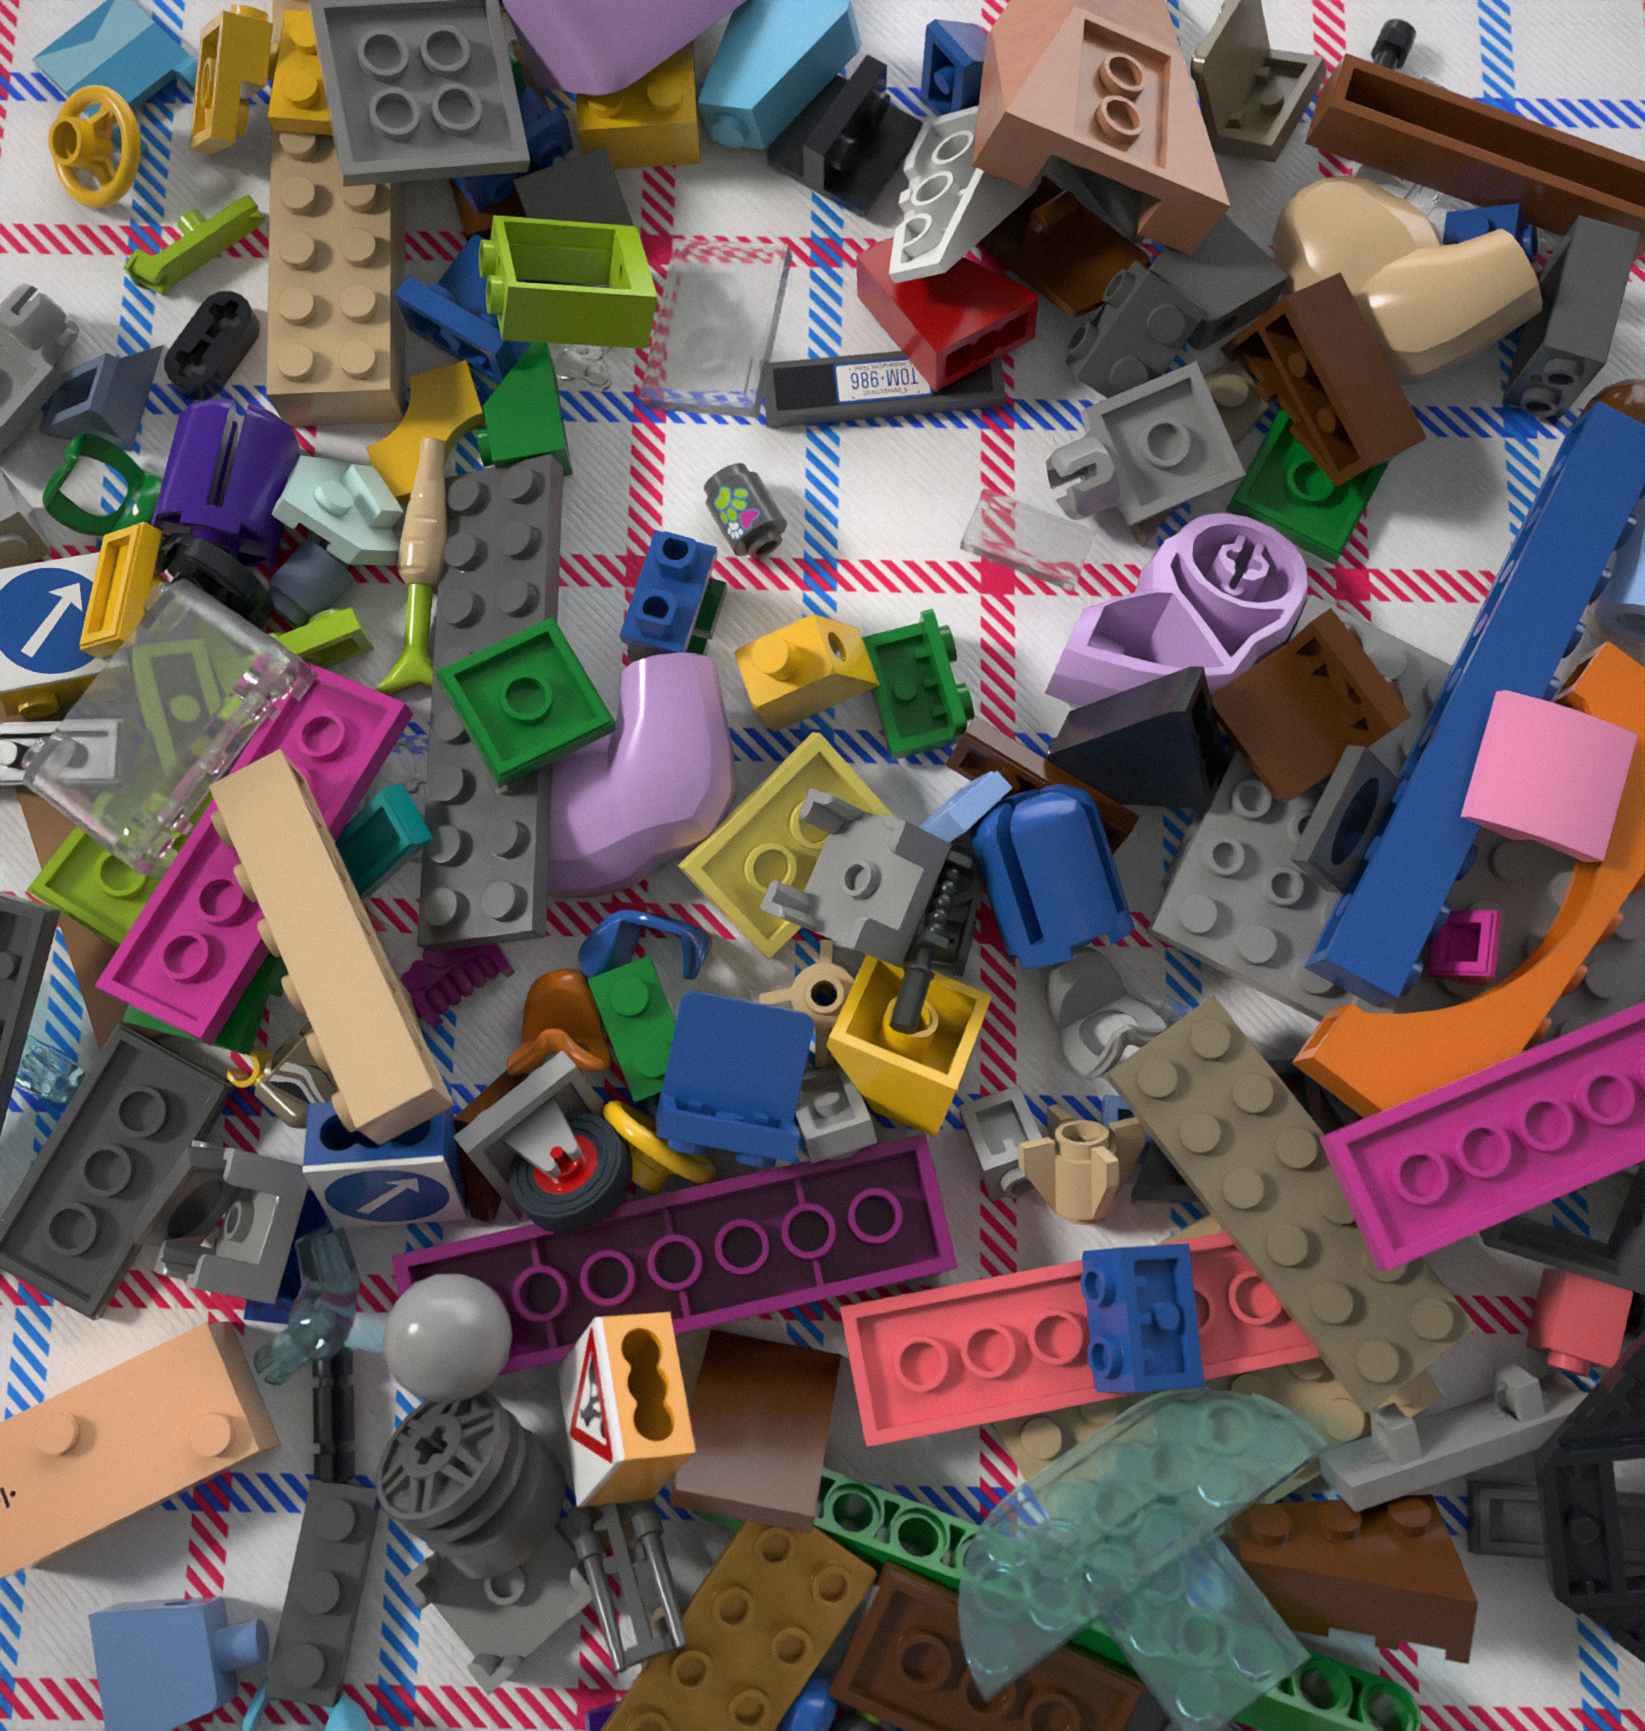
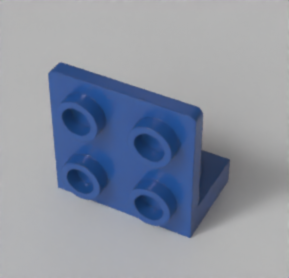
M474 235L437 284L432 283L427 287L408 275L396 290L394 296L410 331L458 360H466L468 366L500 384L532 342L506 341L501 339L497 314L487 313V278H481L479 273V247L481 240L484 238ZM516 279L517 282L561 285L555 281Z

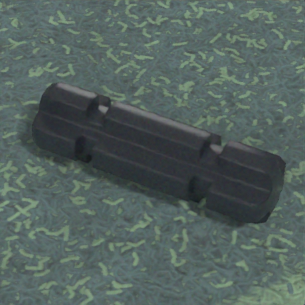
M347 1346L322 1347L314 1350L312 1354V1378L319 1377V1387L313 1388L314 1444H320V1453L314 1454V1478L321 1480L325 1484L346 1482L353 1479L355 1475V1451H349L348 1441L355 1440L354 1385H347V1375L353 1374V1351Z

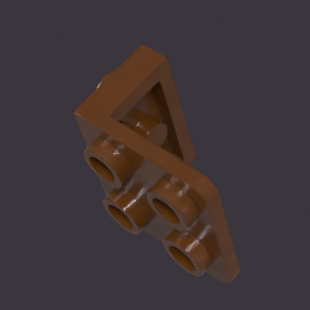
M1332 608L1312 620L1287 644L1211 696L1215 719L1274 799L1281 803L1291 802L1335 771L1347 745L1367 748L1412 717V714L1403 704V696L1398 686L1390 678L1379 672L1364 652L1358 633L1348 623L1341 621Z

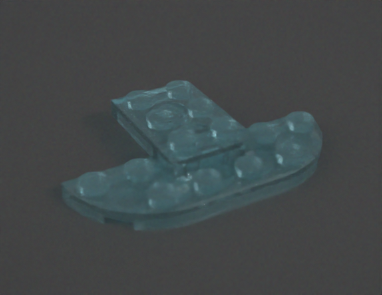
M1209 1385L1170 1389L1145 1398L1128 1408L1022 1483L998 1503L979 1527L966 1555L960 1581L958 1623L961 1645L967 1667L984 1701L990 1700L1099 1619L1178 1731H1219L1307 1663L1311 1656L1215 1532L1324 1453L1328 1443L1301 1417L1283 1405L1262 1395L1252 1393L1250 1397L1231 1391L1209 1389Z

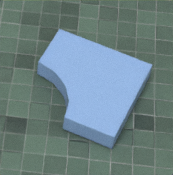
M990 771L964 784L918 828L950 843L956 837L965 833L1012 787L998 771Z

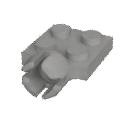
M26 283L15 287L0 304V454L65 382L66 379L54 368V365L77 339L80 331L75 321L69 320L67 324L65 323L67 315L47 295L39 292L32 301H29L30 297L38 289Z
M1197 361L1085 408L1080 413L1085 426V436L1056 449L1046 461V470L1051 489L1078 478L1082 481L1066 489V496L1056 499L1066 516L1071 520H1081L1105 509L1114 508L1122 513L1128 527L1236 482L1246 475Z

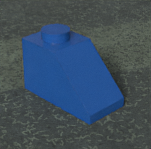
M935 19L926 25L920 99L937 117L979 105L987 34L978 24Z

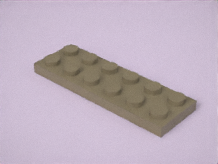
M1214 995L1106 1074L1105 1078L1363 1413L1373 1411L1478 1328L1422 1256L1391 1270L1377 1271L1319 1137L1325 1134Z

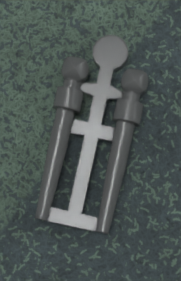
M654 1497L647 1500L629 1501L627 1504L632 1509L619 1510L617 1503L603 1504L601 1507L604 1516L598 1521L595 1510L591 1506L577 1507L575 1505L568 1509L569 1525L578 1535V1538L574 1540L579 1564H584L594 1605L615 1673H622L632 1666L688 1646L671 1571L661 1536L664 1534L659 1511L652 1509ZM630 1520H632L637 1541L643 1542V1545L629 1549L623 1527ZM601 1531H608L614 1553L613 1556L602 1559L606 1556ZM648 1560L652 1579L670 1634L666 1636L660 1635L653 1638L634 1568L635 1564ZM617 1571L619 1572L637 1640V1645L627 1648V1651L623 1649L613 1597L607 1575Z

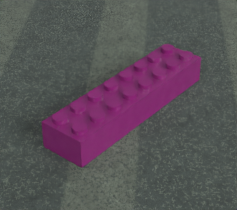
M926 1133L864 1147L853 1156L841 1160L825 1159L815 1163L808 1160L621 1203L609 1218L585 1231L560 1234L545 1231L534 1223L392 1256L399 1298L414 1283L439 1274H460L478 1279L498 1294L508 1313L512 1330V1342L508 1361L498 1376L565 1360L595 1317L670 1312L674 1334H679L958 1268Z

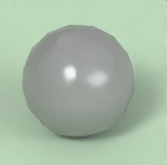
M460 1274L433 1275L414 1283L400 1296L388 1314L383 1335V1347L387 1365L397 1382L415 1397L441 1404L469 1399L488 1388L507 1363L512 1342V1330L508 1313L498 1294L480 1280Z

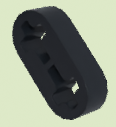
M219 291L210 295L201 304L169 348L164 358V369L174 387L185 398L196 401L206 400L215 396L224 387L255 344L260 333V323L248 300L241 294L233 291ZM238 316L241 321L236 328L232 325H225L221 329L218 324L223 317L233 320ZM204 363L207 368L202 375L196 372L187 375L184 371L189 364L199 367Z

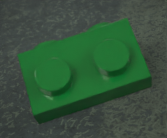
M934 609L921 611L919 623L862 637L880 686L871 689L891 761L958 744L967 730V721L974 718V708L966 683L957 685L955 683L950 663L957 661L954 639L948 625L938 626Z

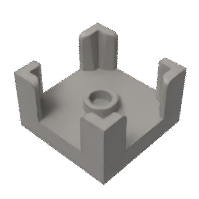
M810 788L799 817L801 820L828 832L826 841L805 891H799L774 880L768 887L760 910L901 968L947 858L951 844L907 821L884 814L883 818L864 812L835 796Z
M193 1140L191 1145L193 1147L225 1149L223 1159L228 1161L223 1175L224 1180L230 1185L242 1187L243 1190L225 1212L215 1249L170 1239L165 1240L161 1245L154 1272L168 1277L187 1280L185 1285L194 1289L275 1304L309 1185L302 1173L303 1165Z
M557 1523L541 1547L517 1568L495 1578L470 1579L454 1570L438 1555L433 1553L398 1583L420 1610H423L432 1603L475 1656L467 1665V1669L488 1696L568 1619H572L593 1600L584 1564H579L575 1545Z

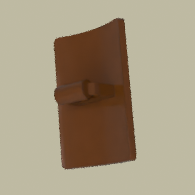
M1044 174L1036 191L977 243L1072 318L1087 314L1104 305L1103 295L1110 281L1122 269L1128 271L1135 260L1147 268L1151 264L1149 256L1077 201V198L1071 191L1063 190Z

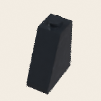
M1190 666L1069 711L1058 736L1050 741L1047 760L1119 804L1210 810L1227 767L1217 720L1215 719L1204 667Z

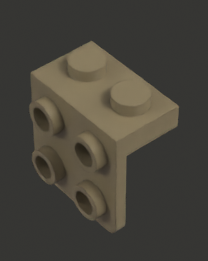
M1225 0L1220 8L1218 19L1204 42L1196 47L1191 59L1190 73L1196 84L1201 104V114L1213 152L1275 163L1327 75L1323 56L1270 49L1261 0Z

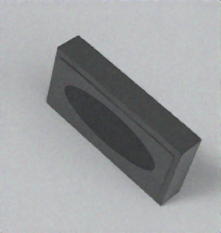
M1347 745L1290 860L1325 891L1344 895L1401 781L1369 749L1363 746Z
M193 1146L185 1149L133 1222L132 1229L135 1245L161 1246L165 1240L170 1239L201 1246L243 1190L242 1187L230 1185L224 1180L223 1175L228 1161L223 1159L225 1149Z

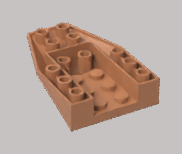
M1010 0L986 37L972 166L988 172L996 178L1005 179L1028 189L1051 154L1065 159L1074 166L1084 167L1120 182L1127 188L1139 190L1138 234L1152 239L1160 245H1166L1192 255L1231 205L1165 0Z

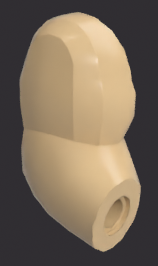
M1346 175L1323 178L1301 189L1280 213L1273 236L1275 263L1289 275L1283 287L1285 295L1288 296L1341 272L1398 383L1423 384L1460 367L1542 311L1543 301L1536 274L1523 248L1511 233L1502 228L1458 244L1443 245L1436 226L1409 201L1393 196L1370 180Z

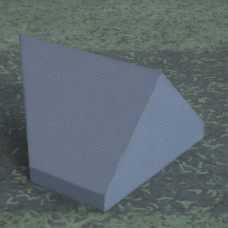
M164 345L122 358H116L105 353L61 374L66 380L48 400L39 431L51 437L72 440L78 434L90 433L110 441L123 451L131 452Z

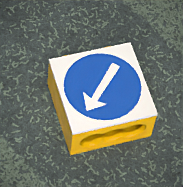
M100 552L0 569V697L7 716L20 714L24 718H40L55 713L59 710V706L84 701L89 705H106L119 701L124 697L125 693L136 691L133 666L128 650L99 659L79 650Z

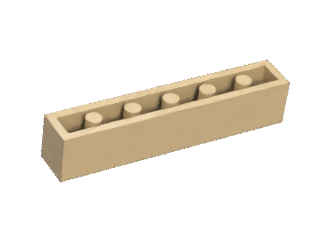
M279 749L210 784L209 789L218 807L217 811L210 814L212 823L224 844L229 849L235 847L241 864L233 868L234 874L245 895L253 903L258 901L265 916L264 919L257 922L259 933L269 951L276 958L280 956L283 958L289 975L281 978L283 989L295 1010L299 1014L306 1012L314 1030L313 1033L306 1036L308 1047L319 1067L325 1073L331 1070L339 1092L331 1096L332 1103L346 1129L349 1132L358 1130L378 1145H381L453 1107L454 1103L303 773Z

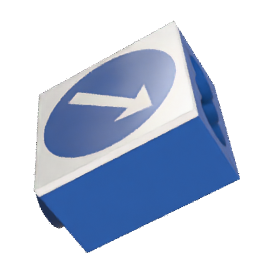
M332 1102L308 1103L302 1173L335 1229L467 1219L468 1198L458 1142L453 1137L456 1135L454 1125L455 1115L452 1108L378 1145L358 1130L349 1132L340 1120Z

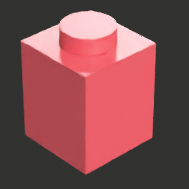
M1543 1269L1526 1347L1548 1353L1547 1366L1574 1375L1588 1377L1590 1367L1611 1369L1619 1360L1634 1291L1563 1269Z

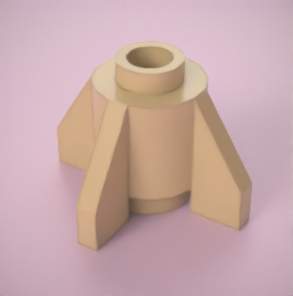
M821 940L819 963L808 966L799 973L791 988L760 994V1003L803 1011L811 1017L814 1024L812 1035L816 1036L815 1070L828 1066V1048L826 1044L854 983V979L844 968L833 964L834 940ZM818 989H831L832 998H835L836 1001L826 1007L817 1005L812 998L817 997Z
M1060 1104L1047 1106V1130L1049 1137L1018 1143L1019 1168L1056 1214L1063 1216L1073 1224L1090 1225L1097 1223L1116 1208L1117 1196L1145 1146V1128L1136 1117L1109 1123L1108 1131L1104 1125L1098 1122L1088 1120L1073 1121V1117Z

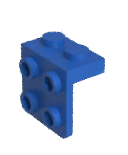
M697 990L686 992L681 997L656 1113L657 1136L669 1139L667 1145L669 1148L686 1154L707 1155L709 1147L734 1151L736 1152V1160L756 1167H775L776 1160L795 1163L800 1134L794 1123V1117L814 1028L811 1017L803 1011Z

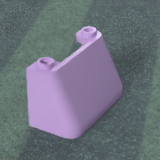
M747 0L502 1L536 88L589 95H605L624 89L639 80Z

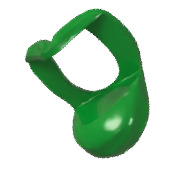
M90 433L74 436L65 451L64 465L56 469L44 490L43 505L47 513L65 527L91 536L104 537L106 534L141 522L151 525L163 479L156 474L143 471L125 451L104 438ZM79 455L103 462L116 469L125 478L127 494L123 504L114 513L105 516L92 515L78 507L59 490L74 468Z

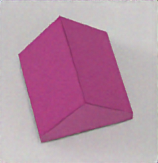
M1451 910L1441 930L1432 938L1428 975L1484 986L1495 979L1502 912L1498 910Z

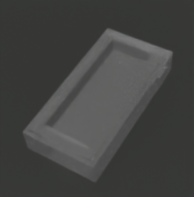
M983 488L961 540L960 549L1073 592L1097 531Z

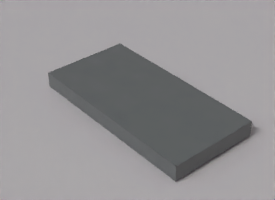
M117 1022L0 1218V1269L93 1321L102 1318L144 1246L135 1245L133 1222L185 1149L192 1145V1141L205 1142L236 1087L231 1085L225 1078L130 1025Z

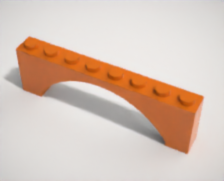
M1605 642L1580 658L1550 701L1597 717L1638 735L1604 861L1582 862L1575 858L1571 882L1561 908L1546 935L1520 965L1504 979L1477 996L1449 1008L1417 1013H1365L1353 1003L1331 1009L1327 1012L1292 1063L1363 1118L1521 1053L1523 1049L1529 1050L1543 1038L1551 1025L1552 1020L1546 1015L1559 996L1563 998L1570 994L1585 977L1588 967L1582 962L1593 946L1604 943L1621 924L1624 915L1618 911L1630 893L1634 894L1645 886V668L1611 642Z

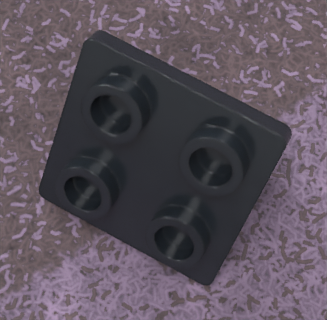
M867 54L849 80L837 74L788 125L767 151V163L856 215L865 216L909 153L923 123L889 103L890 95L886 93L887 65Z

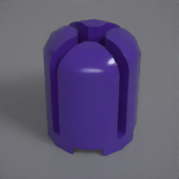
M212 398L191 403L179 415L151 525L163 531L161 536L163 540L173 532L191 534L227 552L245 567L268 564L269 573H272L276 565L284 523L275 518L272 512L284 491L287 479L295 463L300 458V446L297 436L291 426L274 413L250 403L246 409L238 441V422L233 420L236 411L235 399Z

